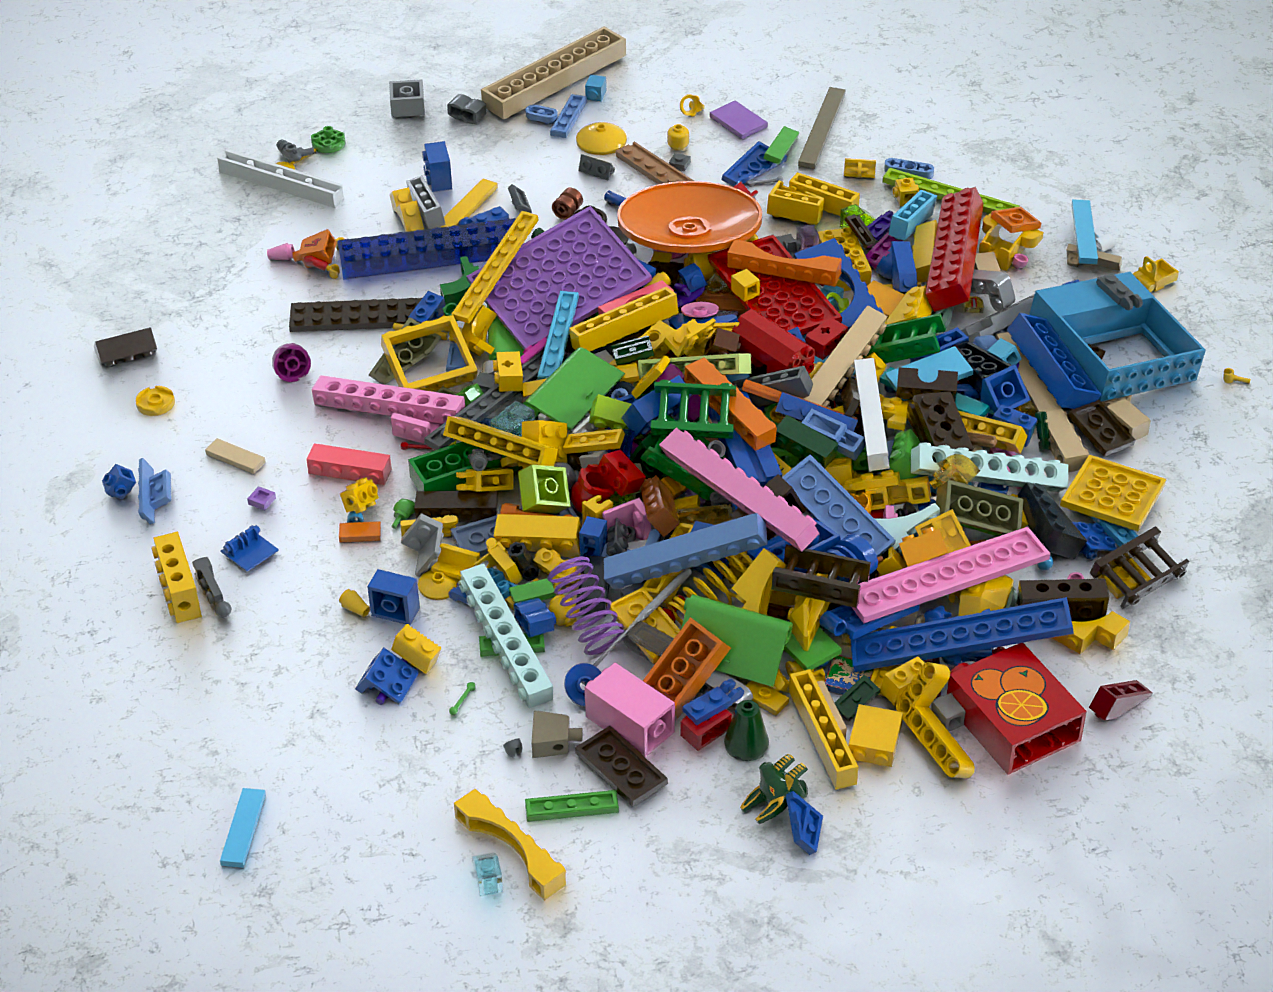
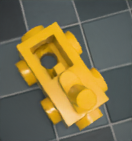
M367 477L355 481V483L346 486V490L340 493L346 513L355 511L357 514L367 510L368 507L376 505L375 500L379 498L378 488L372 479L367 480Z
M544 547L536 552L533 559L538 569L548 575L556 566L567 561L561 559L560 554L555 550H547ZM577 566L558 573L552 579L572 574L577 571ZM578 579V580H575V581H573V582H570V583L566 584L565 586H566V587H570V586H572L573 584L577 583V582L579 581V579ZM561 582L554 583V585H553L554 589H555L556 586L559 585Z

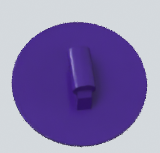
M676 283L674 285V293L677 295L678 307L689 304L703 293L705 286L690 292L687 285Z

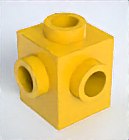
M913 178L897 179L895 187L892 189L893 197H896L899 206H904L919 192V187L915 184Z

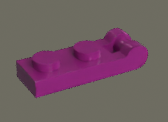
M886 233L865 255L869 265L876 270L881 258L889 253L888 250L891 248V242L903 240H897L893 236L888 235L889 233Z

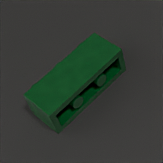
M788 415L777 425L776 440L773 444L790 452L795 457L804 460L807 456L811 455L824 469L836 457L838 442Z

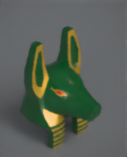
M790 754L782 757L774 765L771 762H764L760 765V785L746 797L740 807L745 813L757 804L766 801L768 806L755 819L758 824L776 817L788 807L786 794L794 791L802 799L808 795V787L805 781L798 780L808 770L807 767L800 763L788 773L785 772L795 761L794 757Z

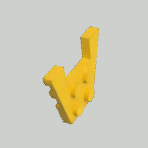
M879 394L883 419H887V428L904 431L909 402L902 401L898 397L886 398ZM860 403L853 416L855 414L861 415ZM843 405L834 408V410L844 413Z

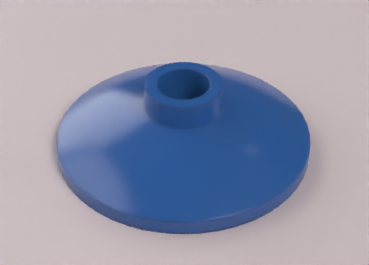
M580 663L573 666L567 672L564 680V687L568 697L575 704L585 707V690L581 689L580 683L586 686L589 681L594 680L602 672L594 665L588 663Z

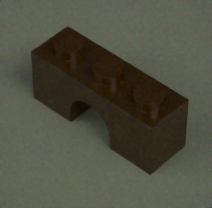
M899 367L896 397L913 399L914 395L951 391L953 399L956 401L958 372L938 370V376L935 381L924 382L919 378L917 368Z

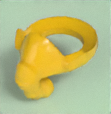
M687 94L680 101V110L687 116L694 117L697 112L705 108L697 95ZM690 98L692 99L689 102L691 110L685 111L683 103L686 99Z

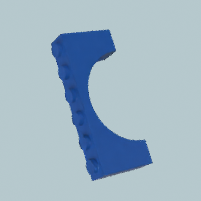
M835 238L794 253L795 259L815 258L823 255L842 259L839 279L845 282L854 293L851 304L840 313L842 324L848 327V331L867 306L883 313L881 307H877L874 296L869 294L866 283L861 281L858 270L852 267L850 257H846L843 246L838 244Z

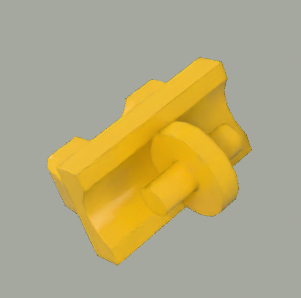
M845 158L844 176L875 178L876 160Z

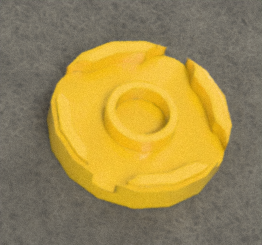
M155 386L152 389L150 387L145 388L136 396L138 411L148 416L165 414L175 405V397L172 390L164 386Z

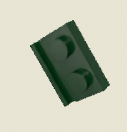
M649 335L611 345L617 365H626L632 361L645 360L654 356Z

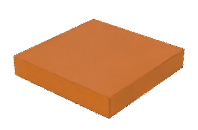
M1022 207L991 212V218L1010 233L1041 228L1042 223Z

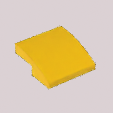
M953 509L915 527L919 536L923 535L922 531L931 527H934L935 530L939 529L948 553L971 546Z

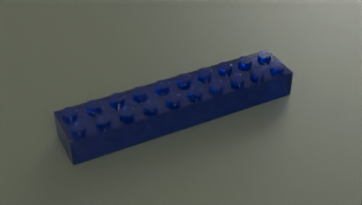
M516 218L338 240L343 280L460 265V257L465 256L468 257L470 263L488 261Z

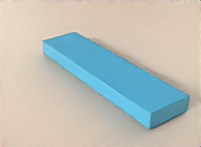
M242 789L221 855V866L244 868L266 797L265 790Z

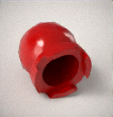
M588 464L586 468H582L578 474V481L572 487L570 499L574 508L581 514L582 502H587L591 498L601 495V500L596 502L601 504L606 500H610V497L616 492L596 470L598 464Z

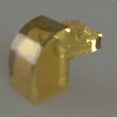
M954 454L937 463L940 468L933 474L935 478L929 483L934 489L943 485L949 478L952 481L968 484L980 470L968 457Z

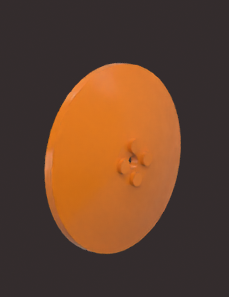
M678 181L650 186L630 195L619 206L617 221L620 230L626 237L645 247L674 253H704L730 248L734 239L746 241L754 236L762 224V209L752 196L734 187L703 181Z

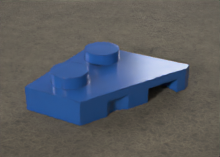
M792 791L786 794L794 843L811 855L817 852L823 815Z

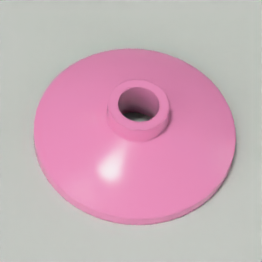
M693 302L681 308L682 314L698 319L710 317L719 311V307L716 304L709 302Z

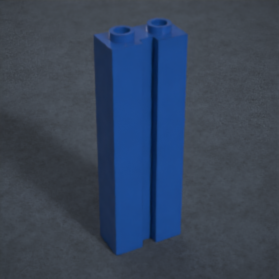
M741 392L746 398H749L747 392ZM709 406V418L712 423L718 424L720 422V415ZM735 430L733 439L718 438L724 444L726 450L725 457L732 463L735 469L737 467L741 468L748 478L754 477L761 487L765 486L777 474L782 477L783 474L770 444L755 451Z

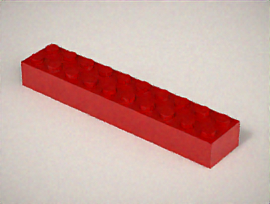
M976 186L964 188L954 194L949 193L942 198L925 293L934 312L969 301L984 205Z

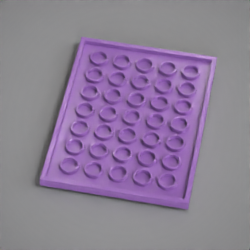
M589 206L522 244L484 302L496 313L497 318L525 350L529 345L534 346L544 337L548 338L560 291L579 293L571 326L573 327L599 312L598 306L630 294L652 281V275L595 210ZM483 267L466 276L470 284L473 283Z

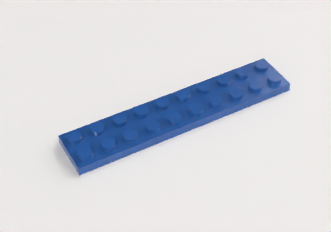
M1067 597L869 632L854 640L851 639L854 671L859 672L904 664L916 657H919L921 660L1074 634Z

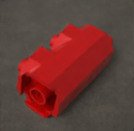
M753 309L748 310L738 318L739 325H734L732 328V332L740 334L738 341L741 342L739 353L751 354V364L756 367H761L764 364L767 365V374L799 366H805L808 374L814 369L815 349Z

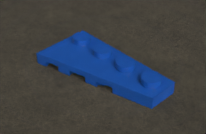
M758 141L722 174L721 180L734 187L740 182L744 184L748 180H752L777 167L778 164L764 159L765 152L769 146ZM785 155V157L783 158V160L781 161L780 164L786 162V160H787V156H786V155Z

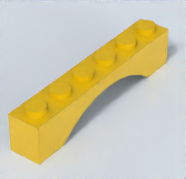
M473 789L454 802L455 818L469 831L492 835L514 848L526 865L529 887L544 901L566 886V870L560 862H555L546 849H541L530 835H526L521 831L515 821L509 820L503 810L499 807L496 808L485 794H481L477 789Z

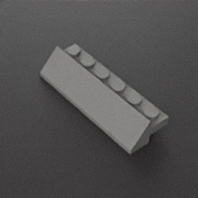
M1034 294L1010 305L1001 312H996L961 329V331L969 337V342L973 343L977 336L993 335L996 338L997 334L1008 332L1007 329L1019 313L1030 314Z

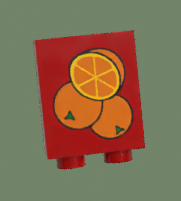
M1024 643L1016 644L1007 649L997 647L992 650L993 655L986 656V658L971 665L961 663L951 670L947 694L951 693L964 708V725L1007 775L1082 740L1087 711Z

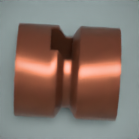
M566 188L552 203L553 213L563 220L570 218L583 204L582 194L575 188Z

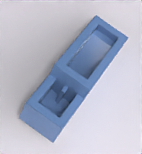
M811 409L802 421L808 427L838 442L837 451L856 461L866 446L865 437L848 430L846 424L814 409Z

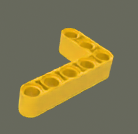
M924 663L898 698L896 710L903 712L902 719L946 775L954 778L968 779L975 770L973 761L929 708L949 680L950 670L943 664Z

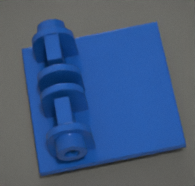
M1072 522L1087 539V542L1081 549L1087 559H1095L1098 550L1113 551L1119 548L1115 544V540L1104 532L1105 529L1102 525L1098 523Z
M251 525L245 530V533L240 532L239 535L225 542L220 552L248 572L278 552L279 549L259 535L261 530L257 525Z

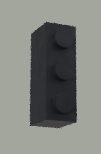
M586 556L590 559L589 563L593 566L591 574L599 577L597 586L605 589L603 598L608 599L610 585L604 580V558L606 557ZM587 566L581 574H587L589 567ZM589 577L579 585V589L593 586L596 580L593 577ZM595 589L587 597L577 602L576 605L587 600L599 598L602 592L599 589ZM584 591L581 594H577V598L586 593L587 591ZM604 601L600 602L581 616L605 610L607 603ZM591 604L581 607L580 611L584 610Z

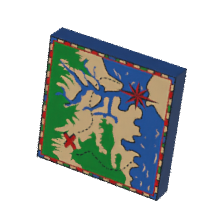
M838 655L833 658L824 683L828 691L843 695L864 674L871 680L874 669L855 672L852 658Z

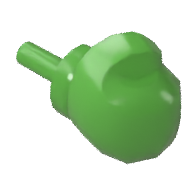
M400 499L394 505L393 511H395L394 517L396 520L391 526L393 529H396L400 521L408 520L415 513V502L408 499Z

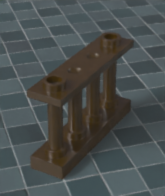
M1156 526L1099 558L1091 568L1090 574L1094 579L1101 575L1107 576L1125 595L1120 605L1122 609L1129 605H1136L1144 596L1175 578L1180 579L1187 572L1186 568L1190 561L1185 559L1177 564L1158 544L1161 531ZM1147 548L1149 550L1152 549L1170 569L1162 573L1143 551ZM1132 557L1137 558L1154 578L1147 582L1128 560ZM1116 566L1122 567L1139 587L1131 590L1112 569Z
M786 544L784 555L786 567L785 569L774 568L771 590L857 608L861 585H858V581H869L871 562L806 548L801 552L794 546ZM795 567L807 569V572H797L794 569ZM821 572L829 575L827 578L821 576H816L815 573ZM840 576L850 580L849 582L836 580V578Z

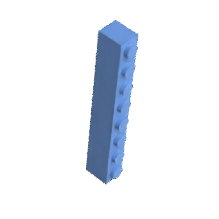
M754 513L604 558V580L613 589H621L648 579L659 578L672 572H679L686 568L696 567L710 561H717L720 558L737 555L744 551L758 549L761 546L767 545L766 522L758 513Z

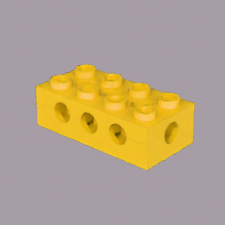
M850 227L819 231L817 233V245L835 238L838 244L843 246L846 257H850L852 267L858 270L861 281L869 285L871 283L872 270L858 238ZM838 279L836 286L843 288L844 291H852L845 282Z
M178 531L153 537L155 546H152L151 549L154 559L158 558L154 563L157 574L161 573L159 575L161 587H166V589H163L166 602L170 601L167 604L170 616H175L176 623L202 617L196 586Z

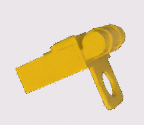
M1145 256L1143 266L1139 267L1138 271L1134 272L1133 275L1151 293L1177 281L1179 271L1162 258L1153 261L1148 256Z
M495 538L487 539L488 554L476 561L473 567L488 561L486 568L496 566L499 571L503 572L504 577L514 584L523 580L507 550Z

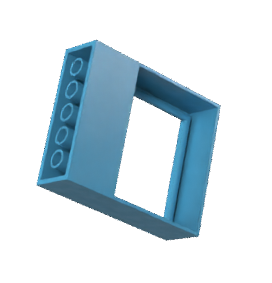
M1131 272L1115 274V276L1143 300L1142 307L1136 308L1133 306L1132 310H1125V308L1120 304L1118 305L1097 285V278L1035 291L1029 315L1046 318L1102 394L1098 399L1101 402L1197 380L1206 349ZM1143 333L1164 357L1109 369L1088 344Z

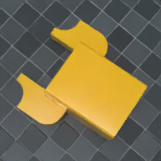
M991 214L986 215L983 218L982 231L986 235L979 245V253L994 252L1001 270L1007 271L1010 268L1015 254H1021L1025 248L1036 247L1043 239L1044 232L1034 229L1023 231L1014 243L1002 240L999 236L1002 226L991 218Z

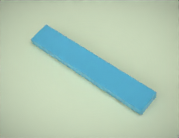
M1072 199L1071 206L1078 261L1081 264H1097L1098 254L1090 200Z
M560 291L537 376L538 380L547 379L562 364L570 334L569 328L572 326L579 299L578 292Z

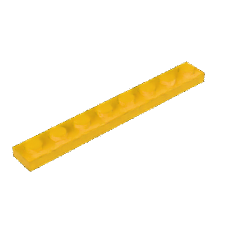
M525 211L520 212L452 312L455 320L465 323L471 322L539 221L538 215Z

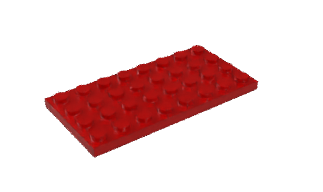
M774 234L750 241L764 252L783 258L794 259ZM730 248L708 254L709 263L731 289V276L743 270L728 267V251ZM750 271L760 280V295L744 302L735 294L747 311L753 309L787 331L798 327L801 335L814 330L820 323L830 317L842 323V316L812 282Z

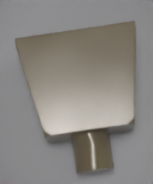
M534 711L531 742L532 758L567 754L569 752V741L583 740V728H570L568 715Z

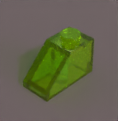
M857 204L841 209L840 227L849 228L844 219L854 214L859 216L866 226L876 218Z

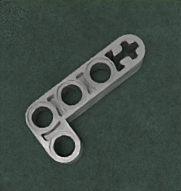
M974 269L970 293L988 294L993 309L1001 312L1015 302V294L1008 274L999 271Z

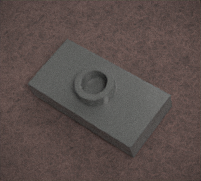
M511 184L508 187L512 204L520 212L532 213L525 192Z

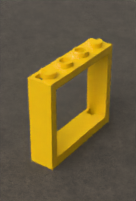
M454 315L442 316L436 320L424 321L415 326H406L403 329L388 331L381 335V347L398 387L437 392L442 386L451 388L472 382L477 378V367ZM450 329L466 367L408 383L392 345Z

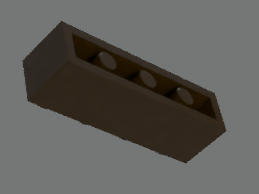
M416 491L415 518L417 519L420 514L430 518H443L445 515H454L458 518V522H476L497 516L499 506L498 491Z

